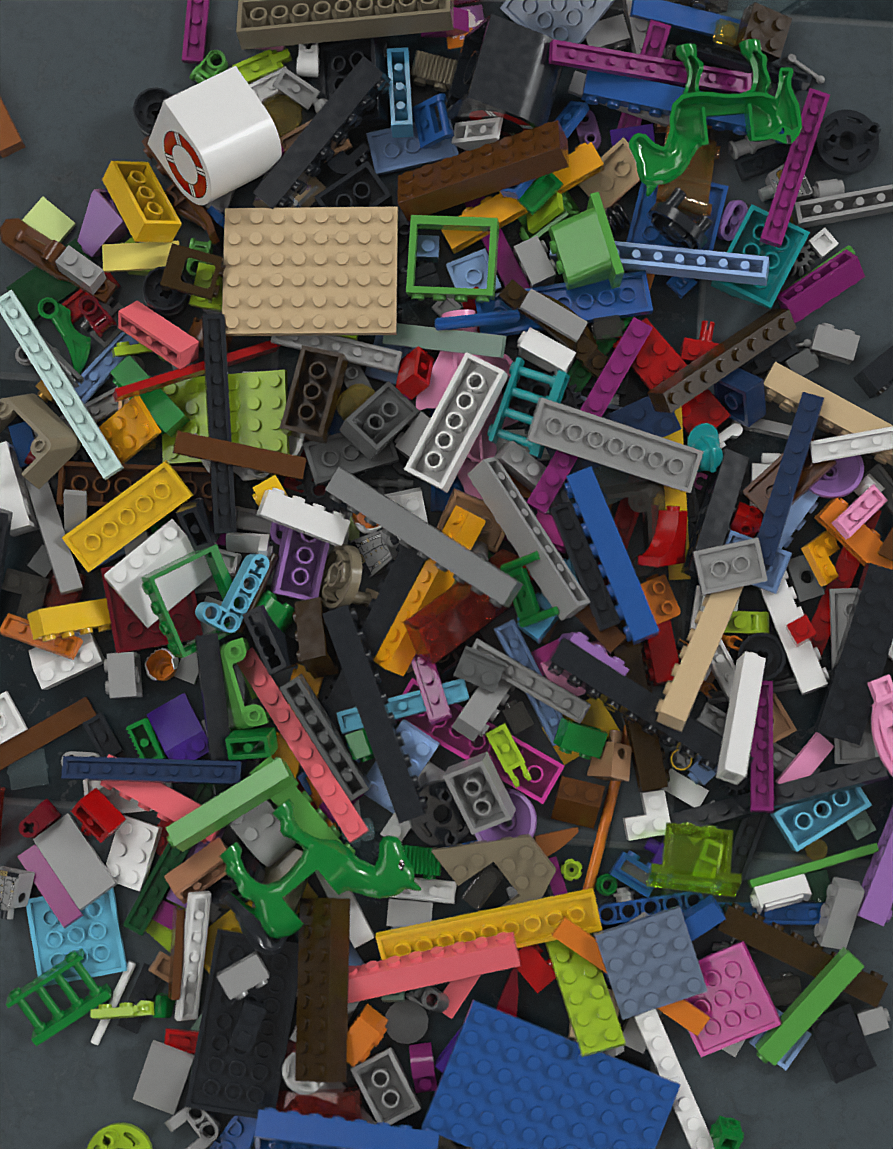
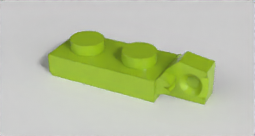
M269 49L236 63L232 67L236 66L247 83L250 84L283 68V64L291 61L292 57L288 49L278 53L277 50L271 51Z
M141 1000L134 1006L133 1003H120L119 1007L112 1008V1004H101L98 1006V1009H91V1017L104 1020L154 1015V1002Z

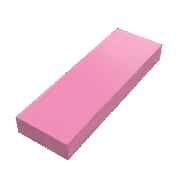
M873 484L832 522V525L845 539H848L888 500Z
M816 732L775 782L781 784L812 775L835 746L820 733Z

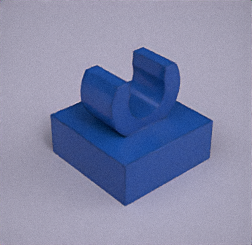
M672 276L666 284L682 298L697 282L693 278Z

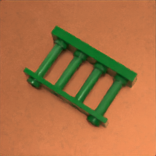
M82 948L77 952L75 950L71 951L64 957L65 960L22 988L16 987L8 994L6 1006L10 1008L17 1003L33 1025L34 1029L31 1040L35 1046L46 1041L90 1012L91 1009L96 1008L111 998L112 990L107 983L103 986L97 985L80 962L84 959V950ZM72 966L90 990L89 995L83 999L77 996L62 975L64 971ZM52 979H55L71 1002V1007L65 1011L58 1008L43 987ZM34 991H36L53 1015L52 1019L46 1023L40 1021L24 999Z

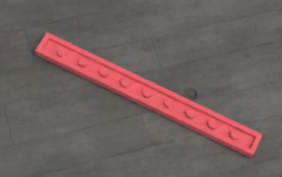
M253 647L246 651L245 658L237 662V665L346 838L352 843L367 833L369 829L274 679L269 675Z

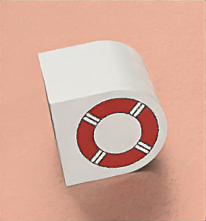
M236 66L164 100L147 143L180 191L190 201L198 205H206L270 172L282 155L279 135L271 116Z

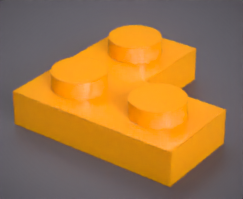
M828 531L821 533L801 548L820 587L829 584L838 577L829 556L840 548L836 538Z

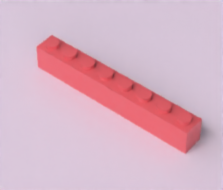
M502 932L496 936L479 937L473 941L457 942L445 947H434L423 952L415 951L400 957L392 956L386 960L370 961L358 966L351 965L349 966L348 1003L520 966V958L514 933Z

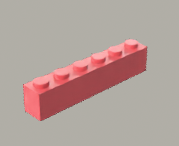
M108 755V757L117 758L113 755ZM100 782L101 786L112 790V788L119 790V796L128 801L132 798L139 802L137 806L148 812L150 809L158 812L157 817L166 822L170 819L176 822L202 806L200 803L161 782ZM221 829L201 840V842H213Z

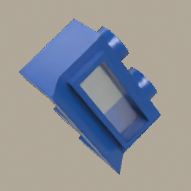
M630 850L628 853L622 851L609 874L649 898L661 877L657 873L659 868L649 862L644 865L638 861L640 856Z

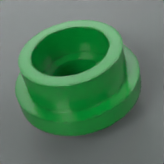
M610 874L599 876L596 881L597 891L603 896H610L615 893L618 885L616 878ZM608 881L609 885L604 889L603 883Z

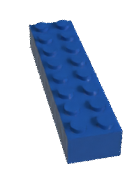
M590 466L566 476L567 483H564L565 491L568 498H573L575 502L572 505L577 518L583 521L581 528L586 540L590 538L592 543L589 545L594 559L599 560L600 565H598V569L603 580L606 579L609 584L606 587L611 600L615 599L617 606H615L618 617L620 621L623 620L625 623L623 632L627 637V641L632 640L633 645L658 636V626L592 467Z
M273 1108L259 1110L255 1131V1149H438L439 1132H434L431 1128L416 1130L408 1125L393 1127L385 1122L369 1124L361 1119H356L354 1122L345 1121L344 1118L337 1116L329 1119L322 1118L323 1116L319 1114L300 1115L296 1111L282 1113Z

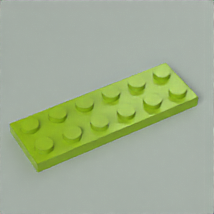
M559 940L545 942L581 1056L585 1057L624 1046L626 1042L602 970Z

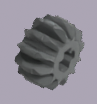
M810 244L802 247L797 257L801 258V260L798 262L796 259L790 272L791 277L795 275L796 271L800 277L803 276L804 271L810 272V266L815 263V260L812 259L815 252H808L811 247Z

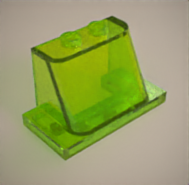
M666 822L661 864L651 863L646 886L735 897L741 884L742 874L730 873L733 830L717 829L713 825L694 826V824L689 822L681 824Z

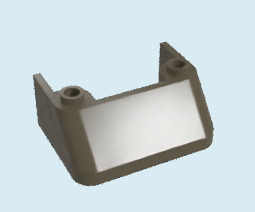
M36 394L0 399V432L19 415L38 434L30 447L31 453L36 459L21 475L36 488L40 489L80 449L81 442L76 433Z

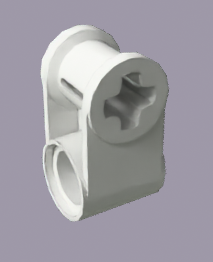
M312 43L310 49H306L308 44H299L297 76L318 77V43Z

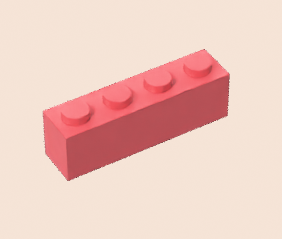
M138 300L118 311V328L178 369H182L198 359V340Z

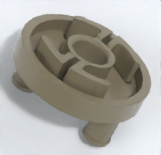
M347 544L335 546L326 559L320 591L322 600L328 608L337 609L351 603L368 606L371 602V593L358 591L364 567L360 552L355 546Z

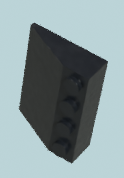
M381 37L351 39L319 48L322 99L329 100L363 57L367 58L388 76L387 41ZM389 88L383 95L380 94L375 99V106L370 111L366 110L362 115L361 123L352 129L372 128L391 123Z

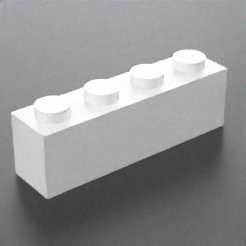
M272 488V490L269 489L264 492L256 516L331 545L342 546L351 522L345 519L346 515L333 511V514L325 511V507L315 503L312 506L305 503V499L293 495L290 498L284 495L285 491L278 488Z

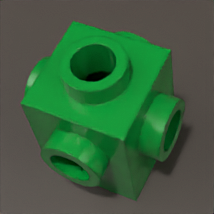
M723 1116L718 1117L716 1123L712 1124L710 1129V1137H712L714 1149H739L744 1139V1132L741 1129L740 1121Z

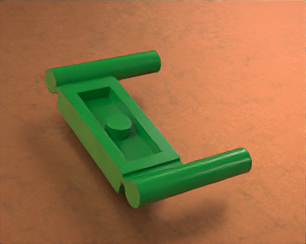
M538 551L500 566L503 572L523 584L513 600L518 618L520 619L519 625L522 628L560 613L557 606L538 613L540 607L527 569L523 568L524 565L540 559Z

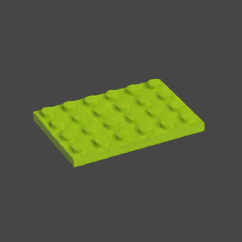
M286 370L228 374L231 441L290 454L289 436L284 435L280 429L288 399V372ZM205 376L194 377L162 387L161 389L190 419L179 431L191 434L197 433L198 435L208 437ZM166 433L162 435L163 462L167 460L170 465L202 463L201 459L173 453L176 434L172 438Z

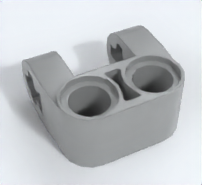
M184 1107L164 1124L172 1132L187 1120L199 1135V1138L186 1149H205L217 1138L221 1131V1125L211 1111L201 1110L202 1116L195 1117L191 1113V1108ZM212 1125L215 1128V1134H207L204 1127Z

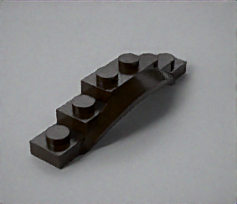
M512 279L498 295V298L512 310H518L521 314L534 321L563 346L576 352L575 358L582 364V367L598 380L609 358L598 350L597 343L587 325L578 341L574 342L519 308L529 291H526ZM542 294L543 296L547 297L548 299L552 300L553 302L557 303L558 305L577 315L565 304L548 295Z

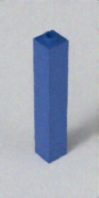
M712 894L682 913L691 941L726 919L724 911ZM602 971L606 985H611L608 975Z

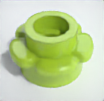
M568 859L561 866V873L564 874L566 880H577L582 875V865L579 861Z

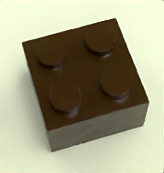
M754 2L744 9L732 48L740 51V42L748 39H758L761 42L762 53L768 58L767 62L772 63L781 57L792 18Z

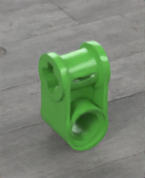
M220 50L209 52L204 60L192 71L189 79L199 84L228 69V61L223 52ZM222 59L220 65H212L214 60Z
M191 238L189 248L213 254L214 244H212L211 240L203 242L197 241L196 238ZM188 258L186 269L190 277L195 280L196 273L192 272L193 268L199 262L209 265L210 263Z

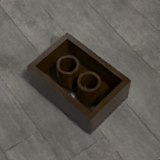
M320 596L295 602V611H293V619L295 624H297L295 639L299 644L297 658L299 663L304 665L306 672H309L314 679L339 673L338 655L323 614L330 610Z

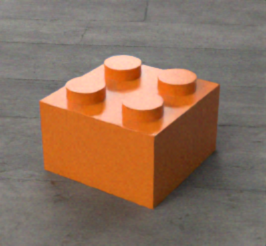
M368 1003L347 1029V1062L353 1067L359 1061L363 1063L366 1060L374 1046H377L387 1031L385 1025L388 1019Z

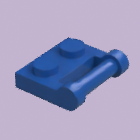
M437 94L412 107L420 148L427 149L445 139L454 137V131L450 127L445 104L447 102L446 94ZM435 106L438 107L439 117L442 126L441 131H439Z

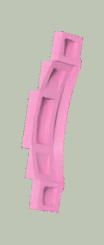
M889 674L870 681L867 685L874 700V704L871 705V729L874 744L882 763L893 776V682Z

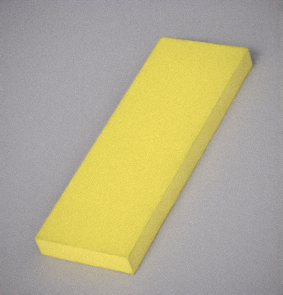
M179 241L103 244L104 272L142 271L166 266L172 243L179 245Z

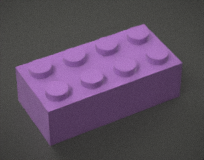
M284 526L278 552L279 559L275 566L270 592L278 596L300 601L318 597L329 543Z

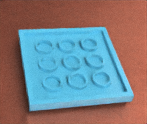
M114 887L83 909L81 912L84 916L67 928L61 925L43 896L29 898L26 909L38 977L65 960L64 957L73 950L77 952L81 948L84 950V959L80 962L91 977L127 971ZM73 966L62 973L67 982L81 980ZM52 979L51 981L43 985V987L57 984V982L55 981V979Z

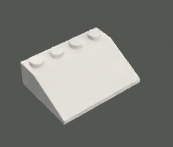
M171 519L105 573L104 577L142 623L149 628L158 620V616L153 613L150 607L152 602L142 589L143 582L141 577L194 550L187 535ZM202 556L155 579L167 610L169 611L207 580L212 573L207 561Z

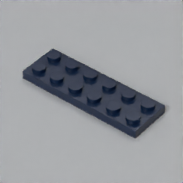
M649 396L602 417L662 438L682 429L674 411L672 413L656 412ZM546 447L552 459L557 450ZM578 457L568 475L590 466L594 469L601 466V464Z

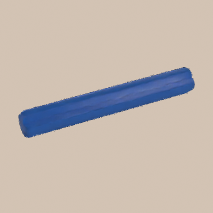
M518 310L441 317L436 318L435 328L437 331L516 323L520 320V313Z

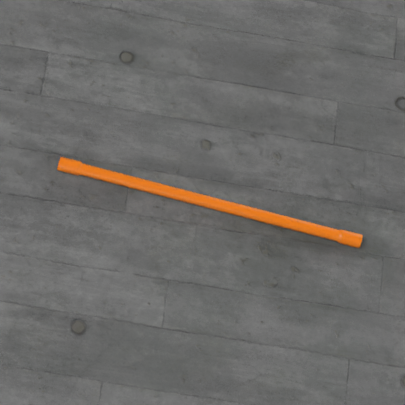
M642 653V660L646 661L647 667L650 668L649 659L645 660L644 653ZM624 725L621 744L629 746L626 726ZM610 781L583 890L594 889L621 781Z

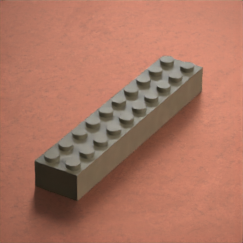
M238 0L236 33L242 50L454 30V0Z

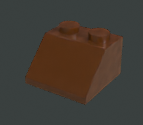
M560 776L551 819L593 829L605 786Z

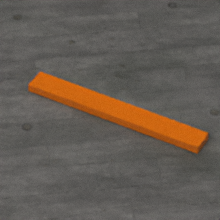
M564 916L553 931L552 936L607 974L596 938ZM685 999L657 1008L696 1036L699 1035L710 1019L707 1014Z

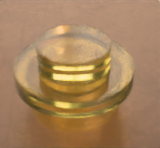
M819 838L805 847L807 856L812 860L824 858L828 850L826 843Z

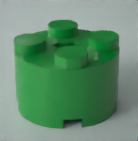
M269 590L265 593L262 592L256 607L264 605L273 622L283 633H286L294 622L293 611L295 609L287 603L283 605L279 603L278 597Z

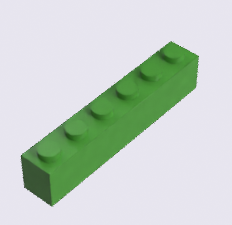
M268 757L253 769L250 774L252 775L278 758ZM298 782L271 797L277 807L287 799L291 800L294 805V819L297 825L306 833L320 839H333L341 842L339 839L341 836L340 832L334 825L329 827L324 821L327 819L326 815L320 808L315 810L310 803L313 800L306 791L301 793L297 789ZM346 842L344 845L355 853V850Z

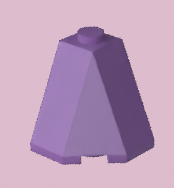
M106 189L93 190L77 241L82 246L83 252L91 257L102 256L103 244H116L129 232Z

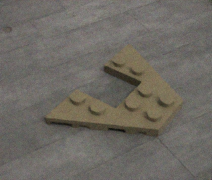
M530 834L519 835L513 838L503 837L492 841H476L465 845L456 844L455 846L444 848L434 847L432 849L434 856L458 886L494 861L519 893L500 907L541 899L556 872V867Z

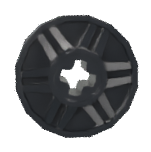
M159 87L148 88L135 99L133 105L134 118L146 137H150L163 101L173 96L166 89Z
M165 266L151 270L145 277L142 285L145 306L166 320L174 319L186 310L189 295L170 289V292L161 290L160 283ZM182 274L181 281L187 283V280ZM167 293L169 299H165L163 294Z

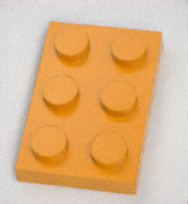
M140 395L133 397L99 427L121 464L126 463L161 433L160 428Z

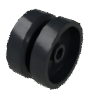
M755 633L744 638L737 645L740 649L734 652L735 665L745 651L759 653L763 658H766L762 681L776 677L783 670L786 662V651L777 637L768 633Z

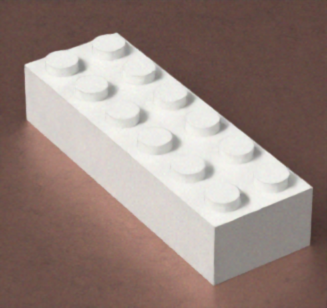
M466 352L404 470L448 493L509 377L504 370Z

